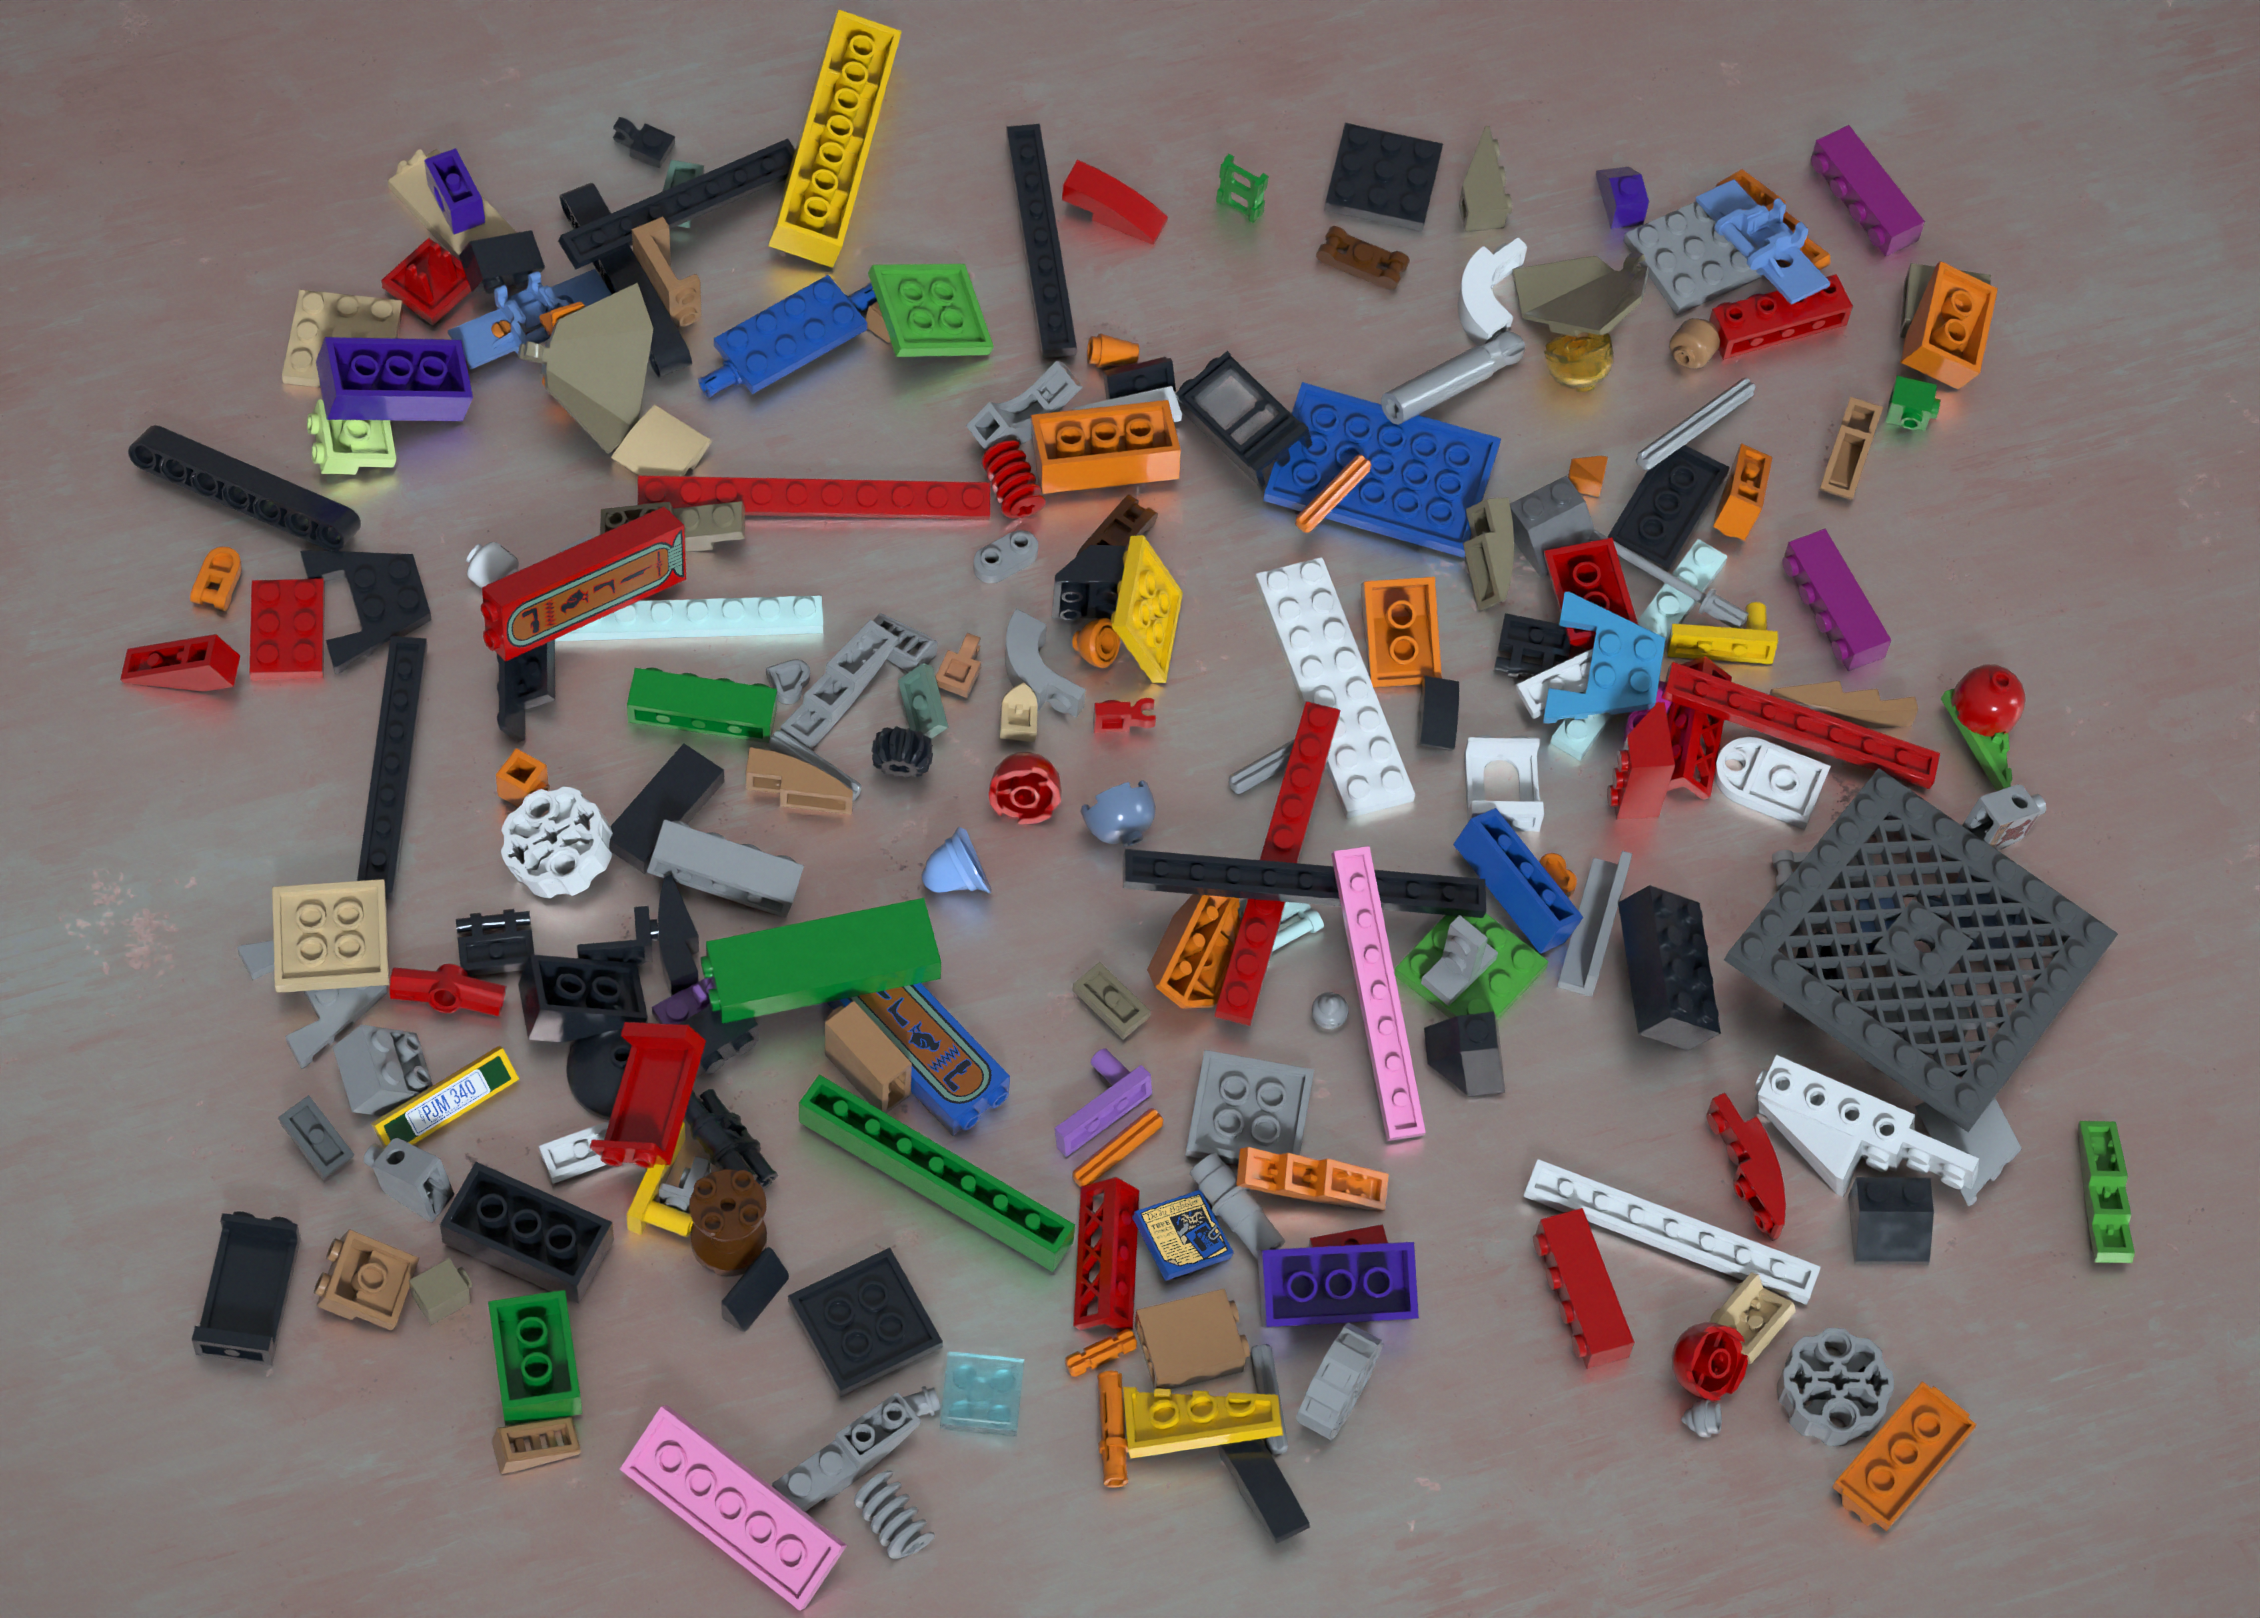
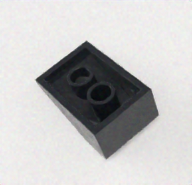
M530 954L518 983L528 1040L568 1042L623 1029L625 1022H647L648 1016L637 963Z

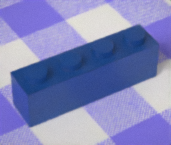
M1496 808L1469 820L1454 842L1455 848L1479 878L1485 879L1487 888L1540 954L1565 943L1584 918Z

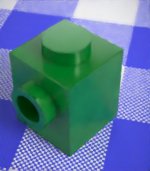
M1897 376L1890 394L1885 422L1900 425L1910 430L1926 431L1930 418L1936 420L1941 400L1935 398L1937 385Z

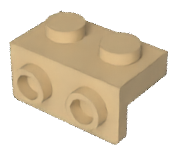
M1751 1272L1743 1282L1735 1287L1733 1294L1724 1305L1713 1313L1709 1322L1735 1328L1745 1341V1343L1741 1342V1353L1748 1355V1363L1752 1364L1796 1310L1792 1301L1763 1288L1760 1276Z

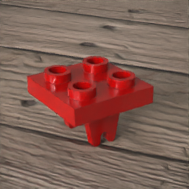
M430 238L425 240L381 280L383 289L396 299L402 300L404 305L432 326L471 292L461 261Z

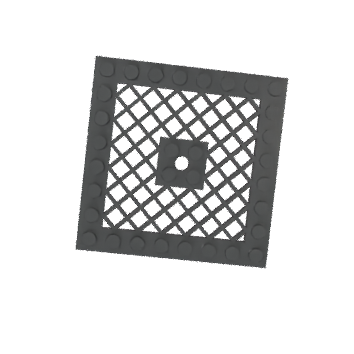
M1878 768L1729 950L1724 961L1962 1129L1969 1132L2113 943L2118 933ZM1899 831L1901 841L1888 842L1886 832ZM1875 833L1877 843H1867ZM1929 852L1931 862L1918 863L1916 853ZM1905 853L1907 863L1894 864L1892 854ZM1881 854L1883 864L1870 865L1867 855ZM1857 856L1859 865L1848 866L1854 857ZM1946 873H1959L1961 883L1948 884ZM1921 874H1935L1937 884L1924 885ZM1911 875L1913 885L1900 886L1897 876ZM1886 876L1889 886L1875 887L1873 877ZM1862 877L1864 888H1851L1849 878ZM1838 878L1840 889H1829ZM1976 894H1989L1991 904L1978 905ZM1952 895H1965L1967 905L1954 906ZM1927 896H1941L1943 906L1930 907ZM1903 897H1916L1917 901L1912 899L1908 906L1905 907ZM1892 898L1894 909H1881L1879 899ZM1868 899L1870 910H1857L1854 900ZM1843 900L1846 911H1832L1830 901ZM1819 902L1821 912H1811ZM2019 914L2021 925H2008L2006 915ZM1982 916H1995L1997 926L1984 927ZM1957 917H1971L1973 927L1960 928ZM1896 920L1887 931L1884 921ZM1873 921L1876 932H1862L1860 922ZM1849 922L1852 933L1838 934L1835 923ZM1811 924H1825L1827 934L1813 935ZM1800 925L1802 935L1791 936ZM2049 935L2052 946L2039 947L2036 936ZM2025 936L2028 947L2015 948L2012 937ZM1988 938H2001L2003 948L1990 949ZM1972 939H1977L1979 950H1968L1973 942ZM1922 941L1930 947L1931 952L1925 953L1918 950L1914 942ZM1866 944H1877L1872 951L1874 955H1868ZM1816 945L1830 946L1833 957H1819ZM1841 945H1855L1857 955L1843 956ZM1806 947L1808 958L1794 959L1792 948ZM2042 958H2053L2045 968ZM2018 959H2031L2034 969L2021 970ZM1994 960H2007L2010 971H1996ZM1983 961L1985 972H1972L1969 962ZM1958 963L1961 973L1949 974ZM1871 966H1885L1888 977H1874ZM1860 967L1863 978L1849 979L1847 968ZM1812 968L1813 975L1806 970ZM1836 968L1838 979L1825 980L1822 969ZM2035 981L2027 992L2024 982ZM2013 982L2016 993L2003 994L2000 983ZM1988 983L1991 994L1978 995L1975 984ZM1951 985H1964L1967 996H1953ZM1940 986L1942 997L1929 998L1928 993L1933 995ZM1915 987L1918 998L1904 999L1902 988ZM1891 988L1893 999L1880 1000L1877 989ZM1852 990H1866L1869 1001H1855ZM2006 1005H2017L2012 1013L2008 1015ZM1982 1006H1995L1997 1017L1984 1018ZM1970 1007L1973 1018L1960 1019L1957 1008ZM1946 1008L1949 1020H1935L1932 1009ZM1908 1010H1921L1924 1021H1910ZM1897 1011L1899 1022L1886 1023L1883 1012ZM1866 1012H1872L1873 1017H1871ZM1987 1029H1999L1990 1040ZM1963 1030H1976L1979 1041L1966 1042ZM1952 1031L1954 1042L1941 1043L1938 1032ZM1927 1032L1930 1044H1916L1913 1033ZM1969 1053H1980L1973 1064H1971ZM1944 1054H1958L1960 1065L1947 1066ZM1927 1055H1933L1934 1060L1928 1057Z

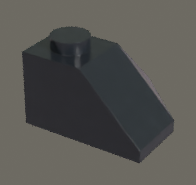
M1495 1012L1455 1016L1424 1027L1427 1063L1431 1068L1443 1075L1468 1097L1505 1093L1499 1026Z

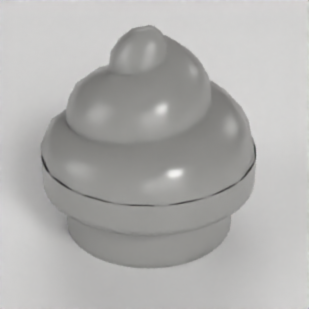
M1333 992L1323 993L1313 1002L1312 1016L1323 1028L1333 1029L1339 1027L1348 1017V1004L1339 994Z
M1709 1399L1696 1401L1692 1408L1685 1411L1681 1421L1687 1424L1690 1430L1696 1432L1698 1436L1711 1437L1712 1433H1720L1722 1414L1720 1404L1711 1403Z

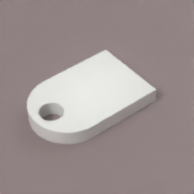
M1743 737L1729 742L1720 751L1716 761L1714 776L1721 792L1733 802L1805 830L1831 766L1760 738ZM1729 759L1738 760L1743 765V769L1740 771L1730 770L1726 766L1725 761Z

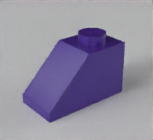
M1630 167L1597 170L1596 178L1610 228L1643 225L1649 199L1642 174Z

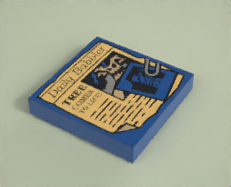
M1200 1190L1137 1210L1132 1217L1165 1281L1229 1260L1234 1253Z

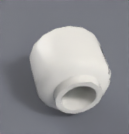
M490 542L484 547L478 544L472 549L466 559L470 563L467 570L468 578L481 589L490 583L519 571L517 557L497 542Z

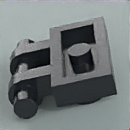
M1505 613L1498 650L1511 652V659L1497 656L1494 670L1507 672V676L1518 678V675L1534 677L1553 668L1554 661L1561 663L1567 661L1571 644H1569L1565 627L1559 626L1557 623ZM1522 655L1543 659L1542 665L1521 661Z
M514 909L503 910L504 914L481 916L480 912L471 913L468 918L456 919L457 934L472 932V936L457 938L460 967L467 972L468 976L524 970L530 954L534 955L532 929L517 931L516 927L531 925L530 911L515 912ZM505 928L506 931L483 935L484 930Z

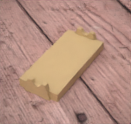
M419 149L411 160L399 162L396 175L388 179V188L458 260H460L459 254L470 241L516 233L507 221L481 195L485 224L453 235L427 184L424 159L441 154L438 149L433 150L427 155Z

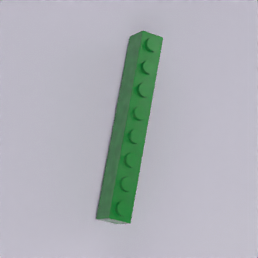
M820 1074L800 1100L799 1122L1050 1271H1055L1072 1246L1075 1224Z

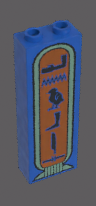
M921 983L826 1002L833 1010L840 1006L845 1008L853 1001L860 1006L912 1063L911 1093L952 1136L961 1129L966 1131L972 1128L980 1119V1114L989 1107L994 1109L1000 1106L1007 1099L1010 1075Z

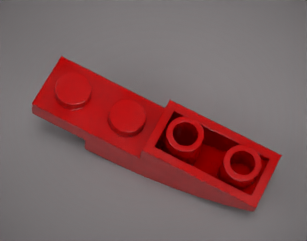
M1722 1093L1712 1098L1707 1112L1708 1124L1711 1130L1717 1135L1720 1134L1726 1143L1727 1153L1731 1161L1736 1165L1739 1164L1733 1179V1186L1740 1200L1746 1201L1750 1206L1757 1227L1762 1232L1766 1231L1771 1241H1774L1781 1234L1785 1224L1786 1212L1785 1188L1775 1150L1758 1117L1744 1122L1726 1093Z

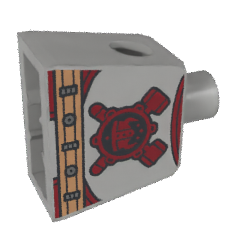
M2018 784L1981 796L1962 826L2000 851L2026 836L2038 816L2046 812V803L2041 795L2034 794L2030 796L2024 786Z

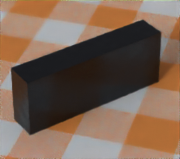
M683 743L610 826L613 833L609 842L610 851L645 874L664 819L671 822L681 821L688 824L725 782L724 769Z

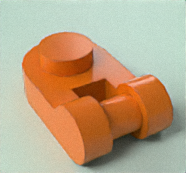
M218 547L208 553L193 585L190 595L191 602L200 605L206 602L213 604L215 609L228 610L232 593L242 571L240 556L234 549ZM211 582L220 584L218 591L209 589Z

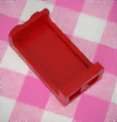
M625 1022L621 1036L632 1045L605 1138L604 1140H591L590 1148L601 1156L600 1160L611 1166H622L623 1163H634L644 1168H654L655 1164L671 1165L706 1040L689 1025Z

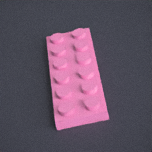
M668 1405L660 1407L620 1468L622 1472L798 1610L806 1608L847 1547V1544Z

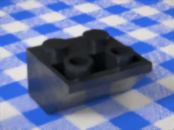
M1090 545L1061 569L1054 578L1052 618H1062L1069 621L1078 618H1108L1111 620L1112 613L1116 611L1117 587L1119 581H1122L1124 571L1123 556L1126 546Z

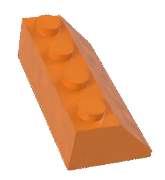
M1168 400L1031 415L1035 464L1041 494L1179 479L1181 449Z

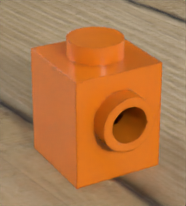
M517 748L496 774L498 796L518 808L529 794L540 789L546 791L550 789L547 765Z

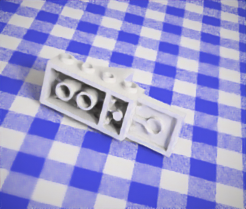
M1778 1055L1775 1056L1769 1071L1764 1069L1761 1071L1754 1088L1757 1091L1755 1099L1758 1100L1759 1113L1765 1115L1837 1195L1844 1197L1861 1158L1866 1159V1164L1869 1167L1880 1172H1886L1887 1169L1897 1172L1903 1159L1907 1161L1906 1165L1910 1169L1918 1173L1927 1174L1930 1171L1942 1176L1941 1181L1950 1187L1962 1189L1965 1186L1972 1189L1978 1175L1979 1158L1914 1131L1915 1114Z

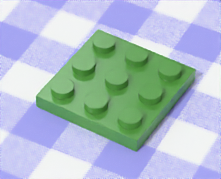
M891 264L871 266L868 275L896 357L989 355L994 346L965 264Z
M1485 913L1483 918L1462 916L1488 938L1487 944L1496 950L1498 955L1497 959L1450 1006H1447L1421 984L1422 977L1442 958L1450 924L1458 917L1445 915L1395 968V976L1449 1018L1460 1015L1495 1012L1497 1020H1499L1544 972L1549 961L1487 913Z

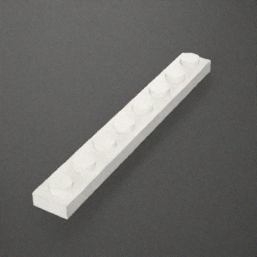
M1537 1159L1523 1196L1565 1213L1583 1208L1587 1221L1743 1281L1753 1272L1760 1276L1763 1288L1806 1305L1821 1268L1818 1265Z

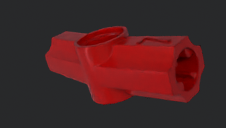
M443 964L436 971L393 967L389 993L390 999L429 1002L433 1009L442 1013H452L460 1007L499 1017L507 986L468 977L467 972L462 967L455 964Z

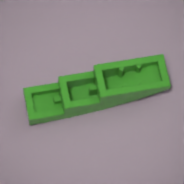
M2079 1121L2078 1132L2084 1198L2095 1262L2132 1263L2135 1255L2129 1228L2132 1214L2125 1187L2128 1174L2117 1124L2115 1121Z

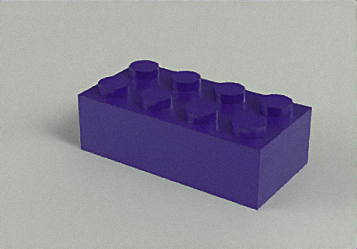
M325 337L316 359L327 420L463 421L473 399L461 340Z
M1414 1242L1257 1250L1262 1327L1419 1319Z

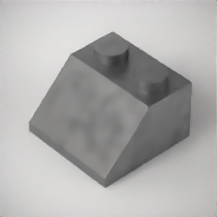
M1567 476L1510 503L1514 542L1541 579L1549 575L1544 557L1545 550L1592 541L1589 538L1595 528L1586 501Z

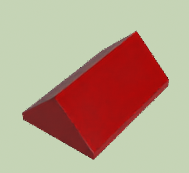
M1613 538L1544 551L1545 561L1560 613L1566 591L1638 625ZM1565 627L1569 644L1586 650L1594 648L1595 631Z

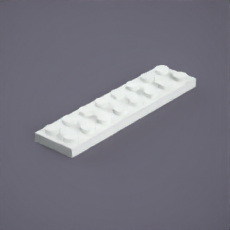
M1323 558L1256 573L1255 583L1303 708L1306 701L1341 710L1326 768L1346 819L1413 802L1415 792Z

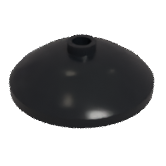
M623 1029L577 1039L567 1059V1081L576 1101L591 1114L609 1121L627 1060L620 1062L615 1058L619 1055L629 1057L632 1046L621 1036Z

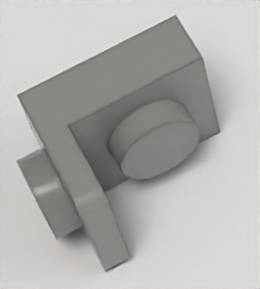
M695 1156L691 1168L686 1167L684 1169L679 1188L661 1183L659 1188L660 1203L690 1213L689 1201L695 1182L711 1173L710 1160Z

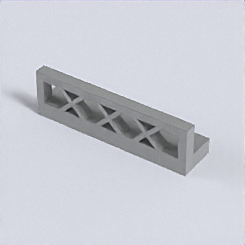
M1622 851L1618 864L1593 857L1578 910L1584 918L1571 935L1557 985L1558 988L1590 997L1593 996L1632 853Z

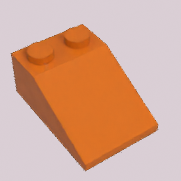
M1938 262L1906 334L1900 362L1956 389H1960L1979 375L1998 288L1944 262Z
M1435 577L1364 581L1361 584L1363 624L1369 677L1373 688L1422 685L1423 676L1442 678Z

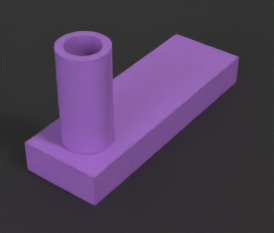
M1106 1048L1099 1050L1092 1057L1091 1065L1112 1086L1055 1127L1057 1149L1065 1157H1068L1152 1095L1151 1074L1142 1065L1130 1072Z

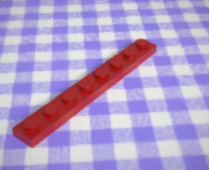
M1672 662L1668 668L1661 696L1662 699L1877 771L1879 768L1891 777L1930 789L1934 784L1940 753L1675 662Z

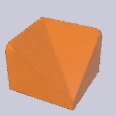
M1607 456L1573 458L1571 460L1568 478L1579 493L1599 497L1608 460Z

